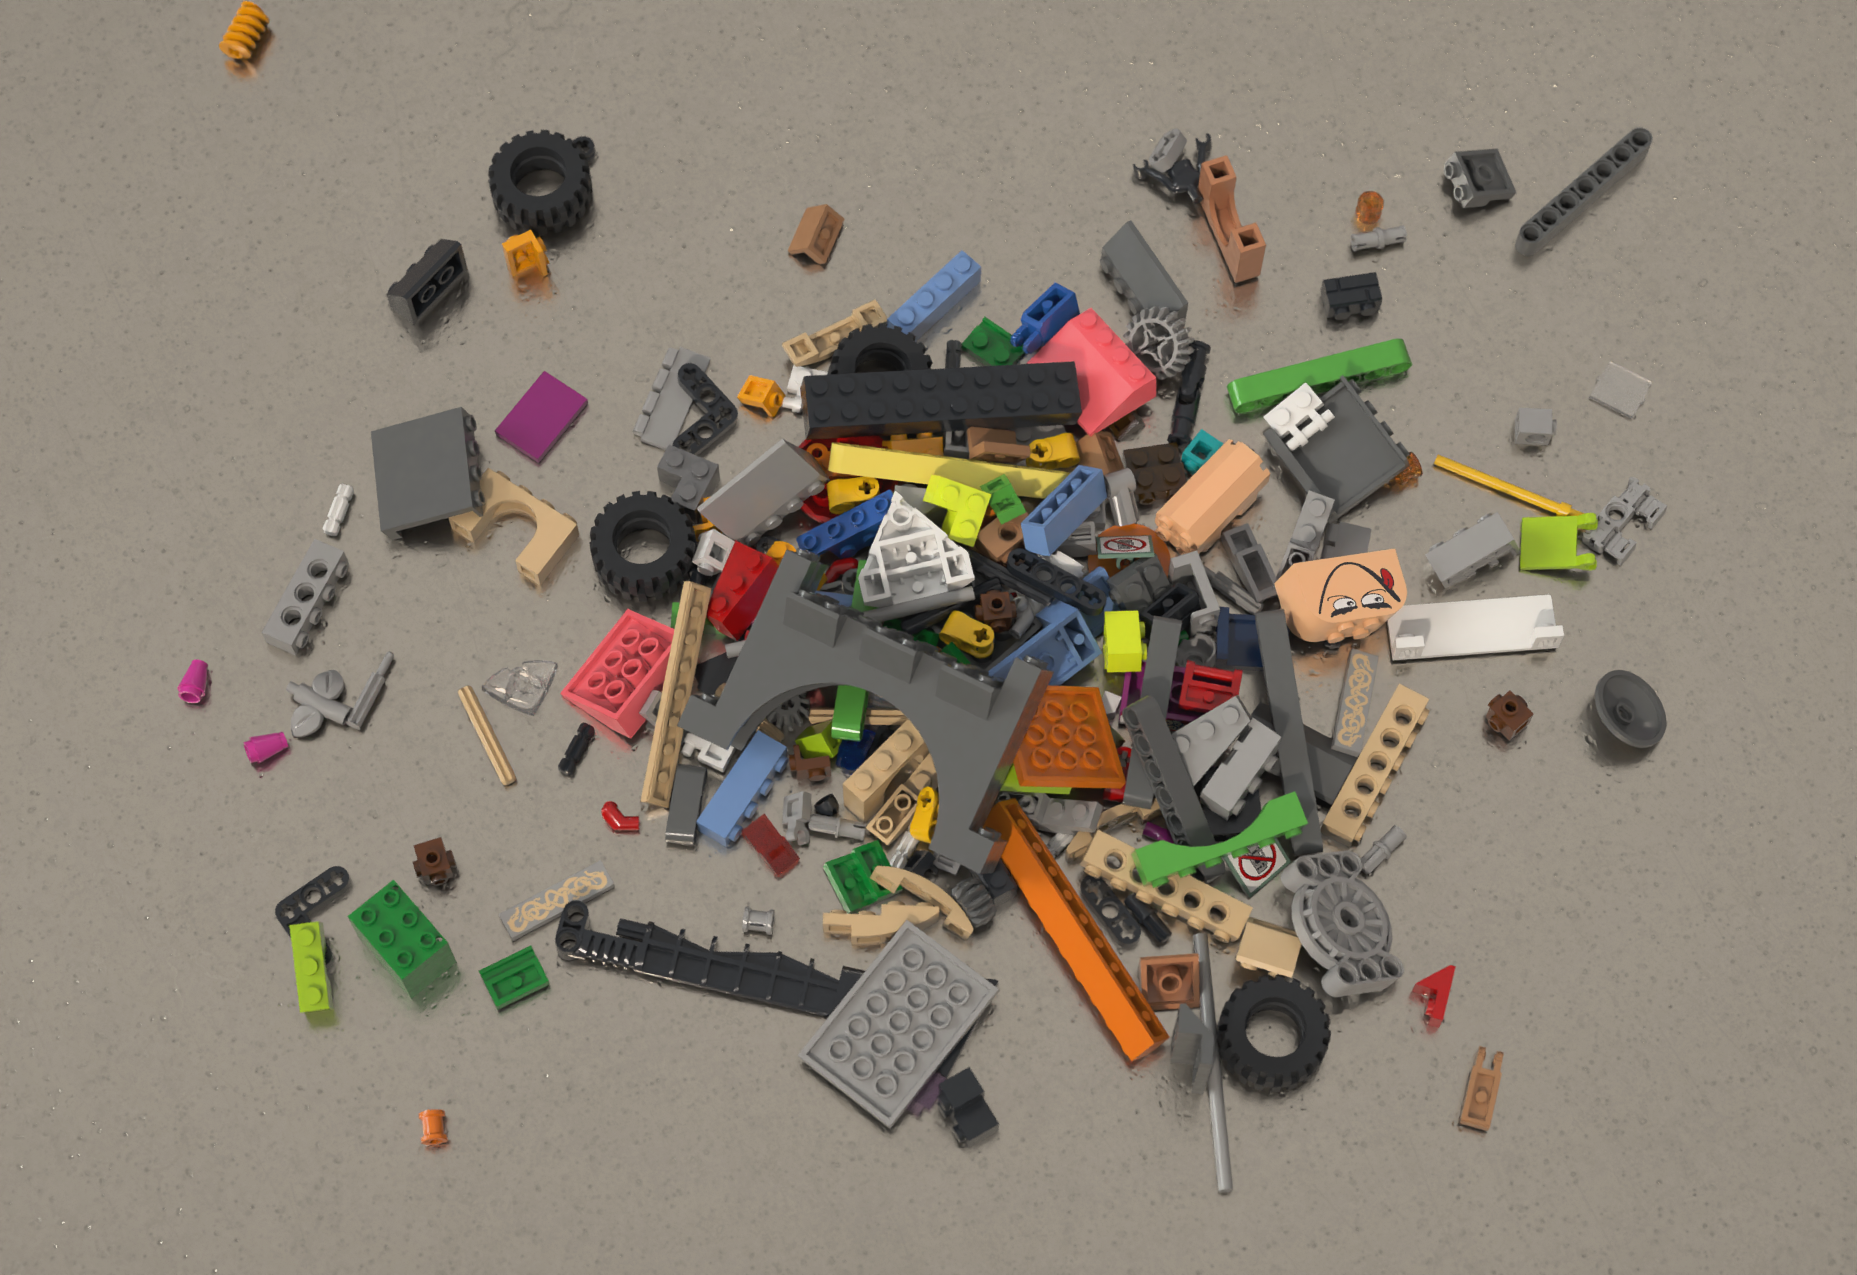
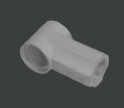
M1129 468L1103 475L1115 525L1120 527L1140 521L1134 496L1136 481L1132 471Z

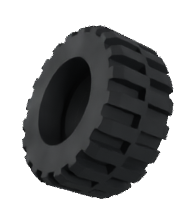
M534 130L526 131V135L520 137L518 134L511 138L512 142L503 143L499 147L501 153L496 152L494 154L492 165L489 166L488 182L496 211H499L503 221L510 222V227L516 230L523 228L524 233L531 230L532 232H539V235H548V231L558 233L563 231L562 227L574 225L576 223L575 218H581L586 212L585 206H589L591 201L592 181L589 164L583 150L577 148L576 142L571 138L565 140L564 134L555 132L553 135L550 134L549 130H541V133H534ZM539 169L553 170L565 178L557 190L543 196L527 195L516 188L519 181L526 174Z
M879 323L876 328H873L872 324L863 325L861 332L859 329L849 332L848 338L844 337L839 342L837 350L834 351L827 375L855 373L856 368L860 364L871 360L887 362L898 371L931 369L932 360L930 355H924L926 347L922 342L917 344L915 342L916 336L911 332H908L906 335L901 332L902 328L896 325L894 329L887 328V323Z
M640 491L632 492V496L627 498L624 494L616 497L617 502L615 504L609 502L603 507L604 515L598 513L594 520L595 526L591 527L590 551L599 579L603 584H608L610 591L615 594L621 591L623 598L632 600L633 596L638 597L639 602H647V597L654 596L655 600L662 599L663 593L667 591L669 594H673L678 590V583L683 585L684 581L689 579L688 572L695 565L692 559L697 545L690 516L684 513V508L678 502L672 505L671 497L662 495L659 498L656 492L647 491V495H640ZM639 529L659 531L670 542L667 551L659 559L645 564H637L625 560L618 554V546L625 536Z
M1268 975L1259 976L1258 981L1254 982L1250 979L1243 983L1241 989L1236 988L1231 993L1229 1000L1225 1002L1217 1026V1042L1220 1045L1219 1054L1222 1060L1227 1061L1226 1068L1231 1074L1236 1072L1240 1075L1238 1079L1245 1085L1248 1081L1254 1083V1089L1260 1091L1263 1090V1087H1270L1271 1092H1280L1282 1087L1291 1090L1296 1088L1299 1082L1304 1084L1320 1067L1331 1039V1031L1329 1030L1331 1022L1329 1014H1324L1325 1005L1322 1000L1318 999L1316 1001L1314 998L1315 991L1310 987H1307L1306 990L1301 988V981L1293 978L1292 983L1284 981V975H1276L1275 979H1269ZM1266 1010H1274L1286 1014L1297 1024L1300 1030L1301 1039L1299 1046L1293 1053L1281 1057L1268 1056L1259 1052L1253 1047L1246 1035L1249 1019L1254 1014Z

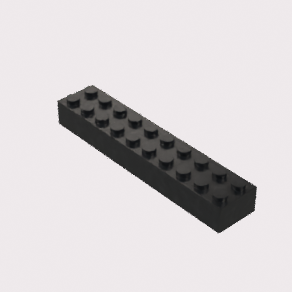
M1075 361L804 376L800 387L806 440L967 431L970 427L1004 429L1074 425L1082 413Z

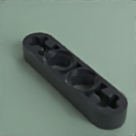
M1018 548L1009 553L1006 566L1011 575L1077 608L1087 615L1097 616L1104 611L1106 595L1101 589L1025 549ZM1020 559L1024 561V564L1015 565V562H1018ZM1032 565H1034L1032 573H1029V569L1031 570ZM1043 570L1048 571L1052 578L1043 581L1037 577L1036 573ZM1069 583L1075 586L1076 591L1072 594H1067L1062 591L1061 586ZM1081 591H1083L1084 595L1081 596V599H1078ZM1093 598L1098 600V602H1095L1093 605H1090L1088 603L1089 601L1093 600Z

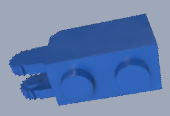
M1055 282L1023 312L1021 317L1022 325L1012 334L1011 345L1020 347L1023 344L1022 350L1028 354H1032L1040 346L1043 347L1068 321L1080 314L1075 292Z

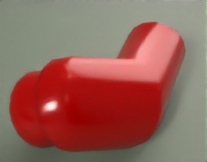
M852 557L835 560L825 572L828 579L824 584L836 582L840 575L850 569H858V560Z
M607 801L604 803L601 815L613 830H639V816H624L617 808L618 805L615 802Z

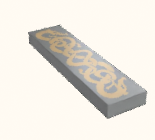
M1354 648L1349 652L1331 749L1355 757L1361 754L1379 656Z
M600 860L500 913L499 917L512 941L561 916L563 908L568 902L579 900L586 903L615 886Z

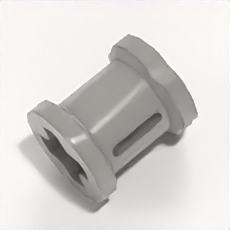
M746 906L742 924L743 932L756 930L772 935L775 910L770 909L769 912L752 910L750 906Z

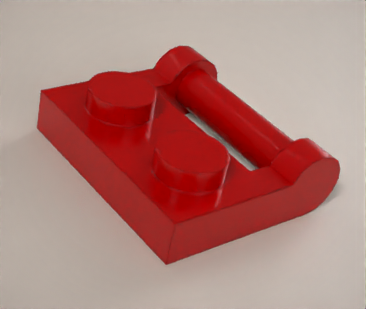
M1187 660L1178 708L1208 713L1234 696L1239 695L1243 670L1234 669V671L1198 665L1195 664L1196 661ZM1195 675L1231 682L1232 685L1228 687L1192 680Z

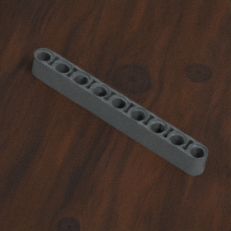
M1284 609L1255 612L1273 731L1281 736L1277 757L1279 758L1278 763L1283 794L1296 792L1308 822L1301 829L1302 834L1291 838L1294 856L1321 853L1323 852L1322 835Z

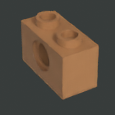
M1025 512L1002 525L998 518L994 519L978 532L975 547L985 557L1001 565H1006L1008 555L1012 550L1025 547L1021 522L1029 514ZM1006 534H1011L1015 536V538L1010 541L1005 540L1002 537Z

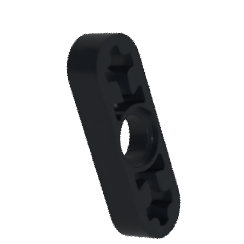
M1086 876L1080 885L1082 899L1118 945L1124 948L1134 947L1139 942L1141 935L1139 924L1102 877ZM1089 883L1092 886L1099 885L1098 894L1102 900L1098 905L1095 904L1098 902L1097 895L1094 892L1087 893ZM1107 904H1112L1117 907L1119 913L1114 918H1107L1103 915L1102 908ZM1122 917L1125 918L1122 922L1124 928L1128 931L1131 929L1134 930L1132 939H1130L1128 936L1124 938L1121 937L1123 929L1117 923L1120 922Z

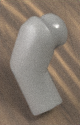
M1023 596L1013 599L1016 604L1017 617L1015 618L1016 622L1009 629V633L1016 639L1022 637L1034 620L1031 605Z

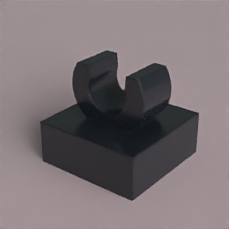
M916 850L904 867V870L924 878L926 870L931 874L939 872L938 868L932 864L936 858L930 851Z

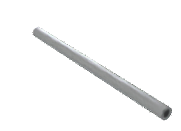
M972 586L864 611L863 616L870 617L879 622L975 600ZM745 640L726 644L727 657L739 656Z
M1198 933L1193 935L1194 951L1199 955L1201 1021L1214 1034L1213 1065L1208 1078V1091L1218 1191L1225 1193L1233 1191L1219 1045L1217 1042L1208 936L1205 933Z

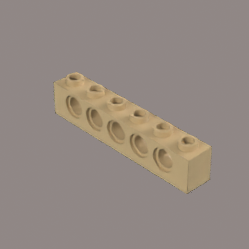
M1401 684L1397 686L1321 826L1322 834L1349 848L1354 840L1358 842L1361 840L1367 828L1363 825L1366 817L1373 818L1380 804L1376 802L1380 793L1386 794L1392 782V779L1388 778L1391 771L1399 770L1405 756L1401 755L1405 746L1411 748L1418 734L1414 732L1415 727L1418 723L1423 725L1430 712L1426 708L1429 698ZM1396 717H1405L1409 723L1400 724ZM1386 739H1390L1394 741L1397 746L1392 748L1387 747L1383 741ZM1374 762L1380 763L1384 770H1374L1370 764ZM1367 786L1371 793L1363 794L1357 787ZM1353 809L1359 816L1351 818L1346 815L1345 810Z
M1100 830L1095 832L1079 864L1085 867L1084 871L1087 874L1096 878L1102 876L1110 880V885L1121 891L1128 889L1136 893L1135 897L1144 903L1151 904L1154 902L1162 906L1161 910L1170 916L1177 917V915L1188 919L1187 923L1190 926L1199 930L1205 928L1213 932V937L1222 942H1234L1240 937L1253 907L1190 875L1184 878H1180L1178 874L1169 877V883L1167 884L1171 888L1170 895H1163L1158 887L1153 888L1152 884L1143 886L1142 882H1137L1132 876V871L1137 868L1131 854L1136 848ZM1108 856H1114L1119 860V869H1112L1107 865L1106 859ZM1185 895H1191L1196 899V908H1189L1185 905ZM1211 908H1217L1221 911L1222 921H1215L1211 918Z

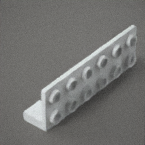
M1550 595L1404 605L1387 620L1392 660L1558 648L1564 637L1563 626H1556Z

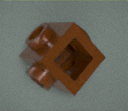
M991 590L981 594L980 604L975 605L976 620L990 626L994 633L1009 631L1012 618L1017 617L1015 601L1010 602L1009 592Z
M1509 690L1504 696L1498 694L1489 702L1488 706L1490 708L1486 718L1494 731L1501 732L1510 741L1530 723L1534 713L1528 708L1526 701L1521 696L1515 695Z
M441 837L413 845L417 860L412 862L417 878L423 877L426 885L437 886L446 883L448 878L454 877L451 867L456 866L452 850L446 851Z

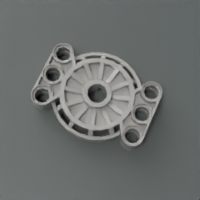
M1352 851L1301 856L1281 872L1283 885L1295 893L1292 903V921L1295 932L1310 956L1321 966L1328 969L1322 977L1321 983L1324 991L1332 997L1381 991L1404 974V967L1401 961L1389 954L1392 944V927L1388 913L1373 890L1356 878L1363 865L1360 857Z

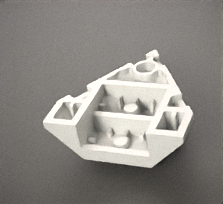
M895 491L889 510L882 520L869 551L866 564L858 577L864 605L881 608L961 589L974 581L975 578L968 552L949 539L944 531L918 509L910 506Z

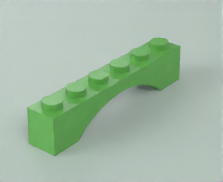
M1294 791L1268 801L1263 806L1258 817L1246 830L1225 842L1210 846L1190 847L1160 840L1136 849L1131 856L1143 886L1152 884L1153 888H1157L1169 883L1168 878L1178 874L1180 878H1184L1196 873V867L1205 864L1208 869L1223 863L1221 858L1231 854L1233 859L1248 854V848L1258 845L1262 849L1275 844V838L1285 835L1286 839L1302 834L1301 829L1308 822Z

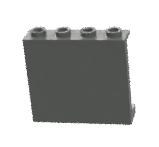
M1343 375L1340 376L1341 383L1319 398L1324 406L1316 411L1321 415L1329 409L1335 418L1327 423V428L1323 431H1317L1307 439L1309 442L1303 447L1300 445L1292 452L1285 444L1293 438L1291 433L1282 440L1272 427L1263 433L1266 440L1307 494L1310 490L1335 499L1328 518L1329 523L1334 522L1410 466L1406 458L1410 455L1401 442L1395 444L1390 437L1394 433L1385 421L1379 423L1374 416L1378 413L1369 400L1363 402L1359 397L1362 391L1353 379L1348 382ZM1308 418L1297 428L1301 431L1307 425H1309L1312 422V420Z
M462 407L371 431L381 532L391 540L403 538L402 530L467 512L473 511L479 517L483 516L482 506L485 505V497L480 489L482 472L477 462V456L480 451L474 435L477 425L473 415H470Z

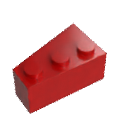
M735 541L710 597L706 615L718 632L738 641L756 618L779 567L772 557L738 541Z

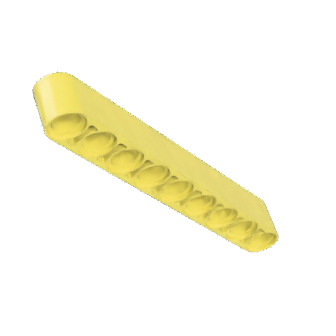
M832 442L828 471L921 484H928L931 475H936L981 491L980 486L1005 474L1018 496L1045 499L1070 474L1051 469Z

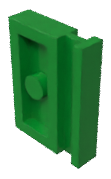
M986 317L982 319V322L974 328L961 344L963 351L985 366L1016 365L1020 357L1026 353L1022 350L1023 344L1020 347L1011 345L1012 335Z
M531 945L479 970L497 1010L550 984Z

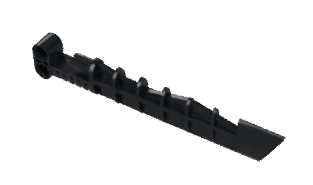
M579 900L570 901L564 906L555 936L557 953L565 960H586V958H591L594 963L600 960L603 961V965H607L609 962L613 963L615 968L618 965H622L624 970H628L630 967L634 968V972L827 1017L831 1015L865 972L864 970L843 966L840 979L838 980L814 969L815 959L811 958L808 966L782 954V951H778V953L749 952L750 944L747 943L743 952L715 951L718 941L717 936H713L710 949L708 950L684 939L686 929L681 928L678 936L655 925V922L649 921L648 924L620 918L616 935L642 942L588 930L590 923L588 908ZM575 912L584 915L577 922L571 921L569 916ZM567 939L577 942L570 949L561 946L562 942Z

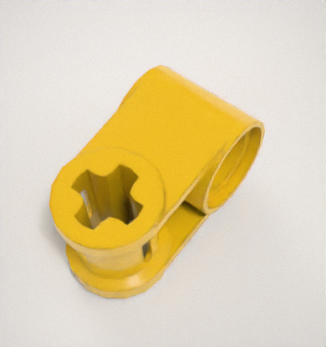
M1062 433L1054 437L1032 441L1029 444L1031 456L1026 458L1027 467L1051 470L1069 468L1080 462L1074 436L1071 433Z
M865 476L830 481L827 483L830 512L838 515L843 514L880 494L878 481L873 477Z
M952 611L939 634V638L948 645L953 642L958 649L976 658H986L992 654L994 649V631L992 628L960 611Z
M925 787L920 791L913 820L910 824L911 836L916 840L931 843L939 809V792L932 787Z

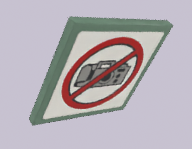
M1151 535L1096 537L1098 559L1116 558L1118 569H1120V562L1123 559H1129L1131 565L1134 563V558L1154 557Z
M1275 838V844L1260 849L1258 845L1248 848L1249 853L1233 859L1231 854L1223 857L1248 898L1252 897L1291 862L1277 838Z

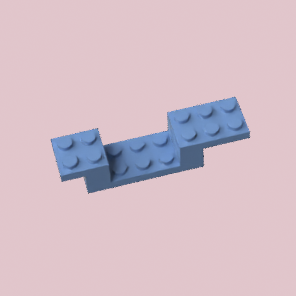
M1099 566L1082 579L1105 593L1106 604L1104 611H1120L1118 605H1115L1109 597L1108 591H1110V588L1106 582L1109 576L1104 568ZM1072 586L1065 593H1074L1076 591L1075 586ZM1081 591L1078 599H1081V596L1084 595L1083 591ZM1093 598V600L1089 601L1088 603L1090 605H1093L1095 602L1097 603L1098 600ZM1055 599L1048 607H1045L1035 615L1043 625V630L989 670L988 675L997 678L1001 677L1006 680L1015 658L1025 659L1026 655L1047 662V669L1054 672L1048 685L1060 686L1102 653L1094 638L1104 631V611L1097 616H1090L1071 605Z

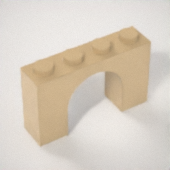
M487 468L482 475V480H480V489L485 497V505L482 506L483 516L479 517L471 511L449 517L451 528L474 543L497 515L507 511H520L528 514L537 523L536 533L515 562L520 573L541 585L578 538L577 521L567 513L562 515L557 512L554 506L547 500L541 499L540 501L532 496V492L525 486H516L510 482V478L503 472H494Z
M909 719L843 783L844 807L863 823L867 822L884 805V792L895 775L911 759L914 758L921 764L930 753L922 736Z

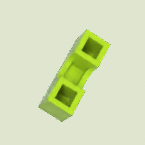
M317 921L289 925L300 1013L334 1009L331 982L328 979L325 966V952L327 950L323 923Z

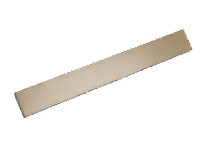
M684 581L640 801L662 808L669 807L684 731L677 724L691 695L712 589L691 581Z

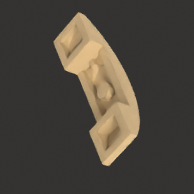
M875 299L852 310V316L809 336L805 332L782 343V347L795 367L813 364L832 357L834 351L837 350L839 342L844 337L848 338L849 332L854 329H859L861 332L863 325L872 324L873 328H876L879 323H887L888 317Z
M1156 798L1152 800L1151 810L1120 804L1101 813L1095 832L1097 830L1105 832L1135 816L1144 825L1147 821L1149 822L1163 814ZM1079 831L1066 849L1065 859L1067 863L1085 854L1095 833Z
M877 866L873 871L870 879L893 894L901 885L925 902L939 907V911L948 916L942 926L966 941L974 930L968 917L954 899L926 878L904 869L889 866Z

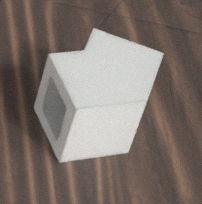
M1105 691L1102 701L1109 720L1115 718L1122 697Z

